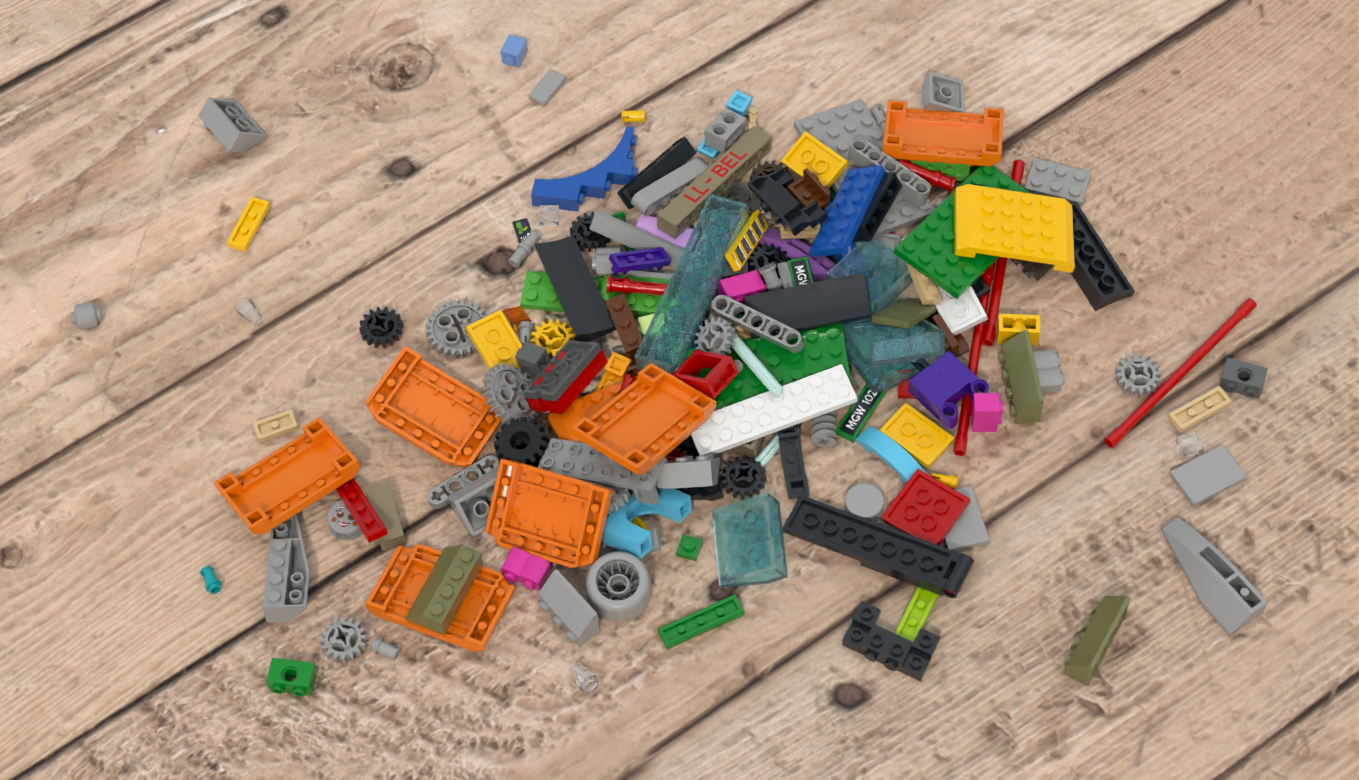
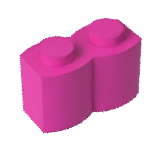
M512 547L501 567L502 574L507 581L512 583L515 581L520 582L526 589L531 591L534 589L541 590L552 570L550 562L515 547Z

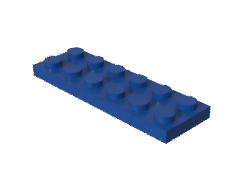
M882 165L848 170L827 213L828 218L824 220L809 252L812 257L846 254L885 173Z

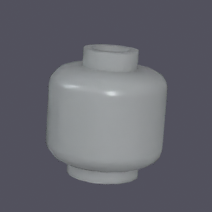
M92 302L76 304L74 312H70L72 324H76L79 330L95 328L98 326V322H101L99 307L95 306Z

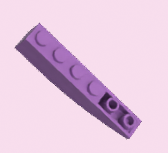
M768 227L759 240L761 245L766 244L767 247L773 244L774 248L777 249L780 246V251H786V257H790L791 260L807 257L813 282L848 276L846 272L826 256L812 257L809 252L811 246L799 239H781L779 230Z

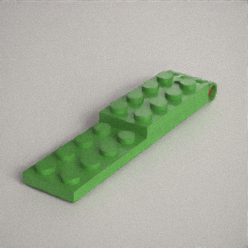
M527 271L520 302L521 308L564 312L546 272ZM606 274L604 278L593 277L606 307V300L623 294L620 292L607 293L608 275H612V278L625 279V277H629L634 281L669 284L667 297L640 293L625 295L635 319L661 312L664 322H667V314L677 313L679 314V323H682L687 313H690L693 309L699 310L700 300L670 298V279L626 275L615 276L614 274Z

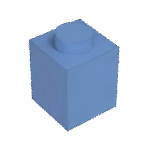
M509 34L500 51L502 63L520 68L528 51L527 40Z

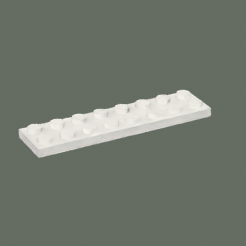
M843 365L835 366L782 386L783 393L778 396H773L768 391L714 411L710 418L691 434L699 456L721 453L858 402Z

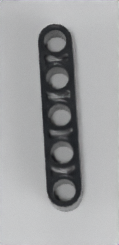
M685 136L680 138L621 188L617 195L628 209L634 208L631 200L638 191L683 166L696 154L695 149Z

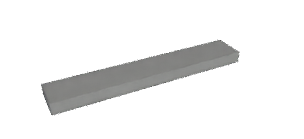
M599 210L595 212L589 228L635 250L663 247L671 260V266L697 278L706 258Z

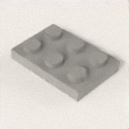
M1034 157L1025 189L1032 194L1063 198L1069 203L1076 201L1081 207L1091 177V171Z

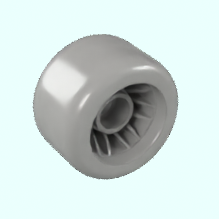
M627 552L607 553L598 558L591 565L587 573L586 590L588 600L596 613L604 619L614 622L629 621L639 616L648 606L652 594L650 574L646 565L635 555ZM617 588L625 589L621 592H615Z

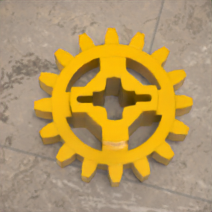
M549 319L548 324L542 321V327L535 326V332H531L532 339H530L532 344L540 347L544 346L549 358L554 357L568 340L575 341L571 327L567 328L566 322L561 325L558 319L556 323H553L551 319Z

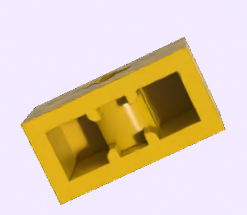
M999 314L997 344H1002L1022 331L1028 330L1031 345H1038L1040 315Z

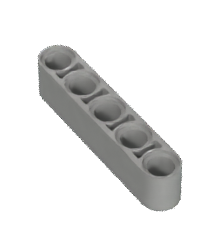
M860 137L852 139L848 152V158L851 162L860 168L882 165L885 172H895L902 185L898 194L915 205L922 206L926 204L931 189L930 184L867 140Z
M694 158L638 191L633 196L631 204L645 216L653 214L668 205L672 198L677 197L684 187L689 186L697 175H701L706 170L708 165L701 159Z
M718 295L713 299L712 307L719 317L792 353H798L804 348V340L797 330L725 295ZM721 304H727L725 309L719 310ZM745 312L742 318H736L738 313ZM756 321H763L761 326L754 327ZM780 329V333L778 335H771L773 330ZM792 338H798V342L796 344H789V341Z

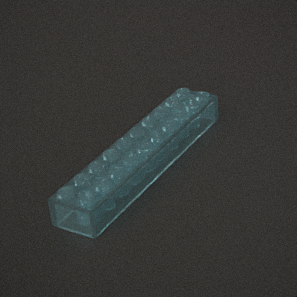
M709 194L635 355L637 370L641 371L648 364L653 363L672 375L684 363L695 339V334L699 330V326L719 285V280H721L728 265L725 254L749 218L746 203Z

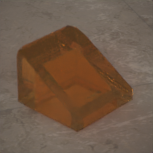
M520 306L502 311L513 331L518 330L521 322H531Z

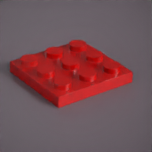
M917 469L881 518L882 521L901 532L940 545L971 501L963 494Z

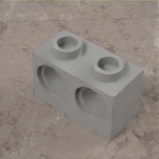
M726 108L722 114L717 115L712 125L706 127L704 131L705 145L725 153L731 144L736 142L745 132L746 118Z

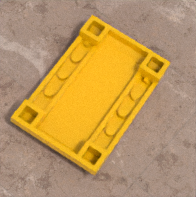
M971 184L956 187L954 192L955 255L975 258L976 253L1039 262L1052 264L1053 270L1073 273L1075 262L1072 205L1063 198Z

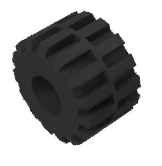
M520 417V421H516L513 418L509 420L511 423L509 425L504 423L501 426L502 432L496 433L495 438L497 441H494V448L499 461L501 459H508L538 467L550 441L544 427L540 423L537 424L535 419L531 418L527 421L526 417Z

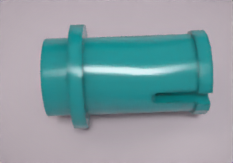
M206 566L202 568L200 575L206 584V591L211 594L218 593L222 589V582L217 579L213 567Z

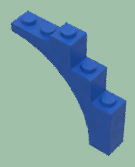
M626 126L623 137L615 150L595 167L566 178L535 179L531 192L532 206L578 212L580 204L583 205L585 196L605 199L606 193L610 192L611 184L626 185L638 174V167H635L633 159L634 151H632L633 147L637 145L638 138L634 134V127Z

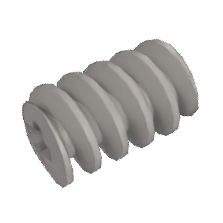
M836 410L811 419L810 441L815 446L830 448L836 445Z

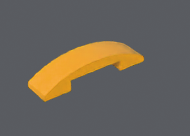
M613 352L604 368L605 373L595 392L622 382L624 376L627 375L626 368L630 367L632 360Z

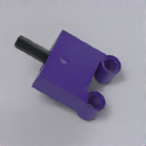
M914 349L908 350L905 354V358L920 371V373L909 380L908 392L939 420L941 427L945 429H952L957 425L958 407L955 404L967 394H970L969 398L973 403L974 393H989L987 381L979 379L950 351L946 352L932 364H929Z

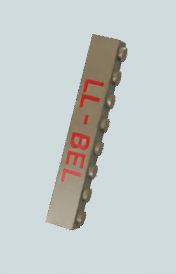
M755 126L749 131H745L737 142H733L725 153H721L713 164H709L701 175H697L689 186L684 187L682 192L677 197L672 198L664 209L659 210L656 216L657 228L674 239L679 237L705 210L710 208V203L713 200L717 201L771 151L772 136Z

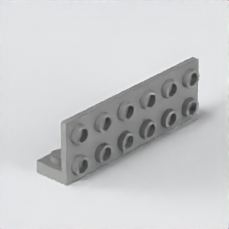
M551 438L548 448L545 450V454L538 465L539 468L591 483L632 489L637 502L657 505L660 497L655 485L666 458L664 457L644 475H637L586 443Z

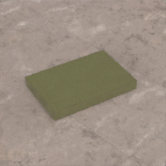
M899 299L873 314L872 322L909 329L936 312V305H922L920 302Z

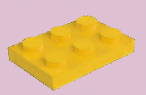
M806 131L781 160L786 167L800 177H803V170L808 168L811 173L817 175L822 185L828 188L832 186L849 165L846 159Z
M501 310L466 326V332L489 370L499 363L502 365L508 363L509 366L514 364L515 370L519 368L515 355L518 349L522 347V344Z
M907 403L880 429L881 432L898 443L927 469L948 449L955 438Z

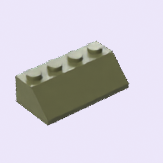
M1024 330L1002 343L1001 352H998V362L1003 365L1001 370L1002 380L1007 383V387H1005L1006 398L1010 399L1011 402L1009 413L1011 417H1014L1015 424L1039 422L1044 403L1029 332Z
M463 545L445 547L405 617L406 620L445 635L483 566L481 552Z
M1104 596L1101 603L1096 602L1092 610L1094 614L1092 620L1087 619L1082 629L1085 631L1084 635L1077 637L1073 646L1075 648L1073 655L1069 653L1064 662V665L1067 666L1065 675L1089 686L1126 617L1131 597Z

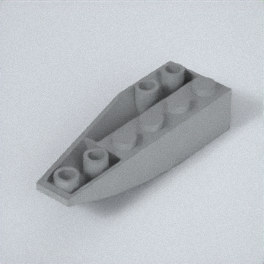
M713 454L696 456V459H693V456H680L675 458V461H667L666 458L655 487L674 489L717 485L720 458H713Z
M297 514L271 530L263 599V611L267 623L289 622L307 608L310 572Z
M1179 517L1162 528L1166 540L1200 603L1229 636L1264 613L1268 602L1243 574L1208 540Z

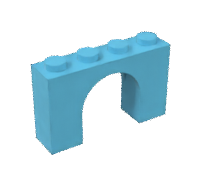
M656 488L660 499L657 505L637 502L633 493L629 497V502H624V507H621L619 511H613L606 518L601 542L621 552L633 554L641 560L653 548L651 532L631 522L644 514H659L680 523L692 512L690 495L675 488Z

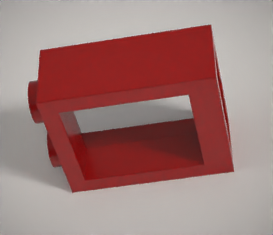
M695 350L672 375L708 397L715 399L739 371L731 356ZM703 368L712 369L704 379L695 377Z

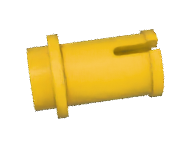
M645 110L622 111V123L639 122V124H642V122L646 121Z
M932 474L933 478L952 489H957L958 477L954 476V474H951V476Z

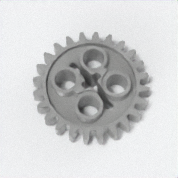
M454 299L452 305L446 301V307L439 305V312L436 310L432 311L433 316H428L429 323H426L427 330L425 332L428 343L431 344L433 350L437 349L438 355L444 352V356L447 358L452 354V358L455 360L457 355H460V358L463 359L464 354L471 357L472 351L477 354L479 353L465 328L489 316L485 314V309L480 310L479 304L473 307L472 301L465 304L464 299L461 300L460 304H457L456 299ZM452 316L456 318L459 330L462 331L463 338L466 342H462L457 327H455Z
M499 363L488 370L484 375L486 378L482 380L485 385L481 389L486 391L482 397L488 399L485 405H491L489 411H495V418L500 416L501 422L507 421L509 425L511 424L509 420L513 418L516 421H520V417H526L527 421L531 418L534 419L538 416V411L531 410L523 394L524 389L533 379L527 378V372L522 374L520 367L515 370L514 364L509 366L508 363L503 365Z

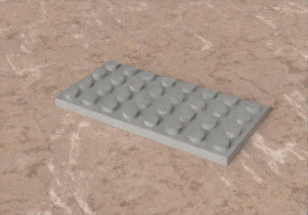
M862 99L795 121L793 125L800 137L805 131L849 162L846 169L832 184L836 193L848 170L860 168L848 158L852 139L856 137L863 138L883 151L884 133L880 126L876 125L877 121ZM898 194L873 238L923 221L935 210L929 199L926 204L918 206Z

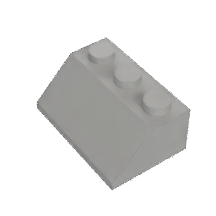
M208 98L198 115L203 124L213 132L214 137L220 140L228 152L244 153L267 138L266 133L237 100Z
M499 467L447 497L456 516L472 538L483 532L486 528Z
M557 569L554 570L538 593V605L544 613L548 612L552 616L551 619L558 628L562 627L565 630V635L571 643L575 642L581 647L600 632L598 614Z

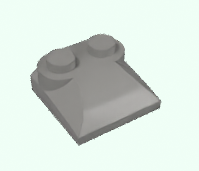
M929 71L925 76L922 86L923 107L926 110L964 112L963 81Z

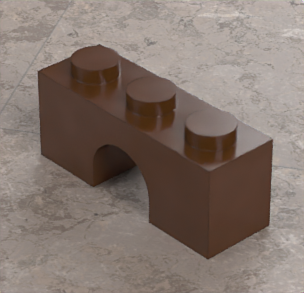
M623 293L606 300L605 302L627 357L633 361L649 354L625 294Z

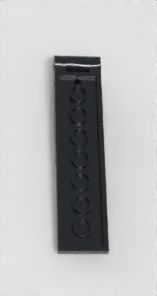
M803 495L799 497L783 526V533L860 561L863 567L949 598L957 597L974 564V560L969 555L955 552Z

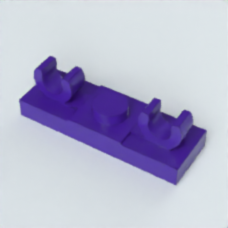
M663 247L612 253L609 257L613 265L611 271L615 276L618 275V272L626 275L628 271L648 269L652 271L656 267L658 270H661L662 267L669 266L671 262Z

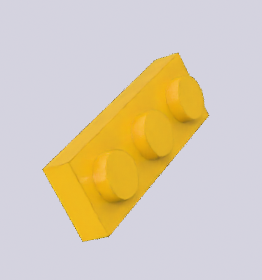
M251 197L227 241L228 247L243 252L247 251L270 208L269 201Z

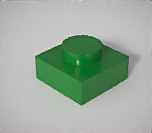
M682 534L676 556L697 562L703 539Z

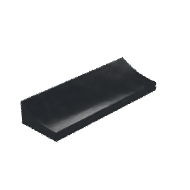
M1076 201L1071 202L1075 268L1071 275L1094 311L1121 299L1133 296L1135 292L1084 212Z
M571 235L556 241L534 244L576 340L589 342L616 331L615 324L574 236Z
M864 273L744 296L746 306L798 332L872 318L868 280ZM756 321L754 327L761 326L763 321ZM780 329L773 330L771 335H778L780 333ZM750 332L751 339L761 338Z

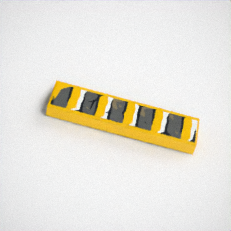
M760 210L752 213L725 254L734 272L741 270L769 226Z

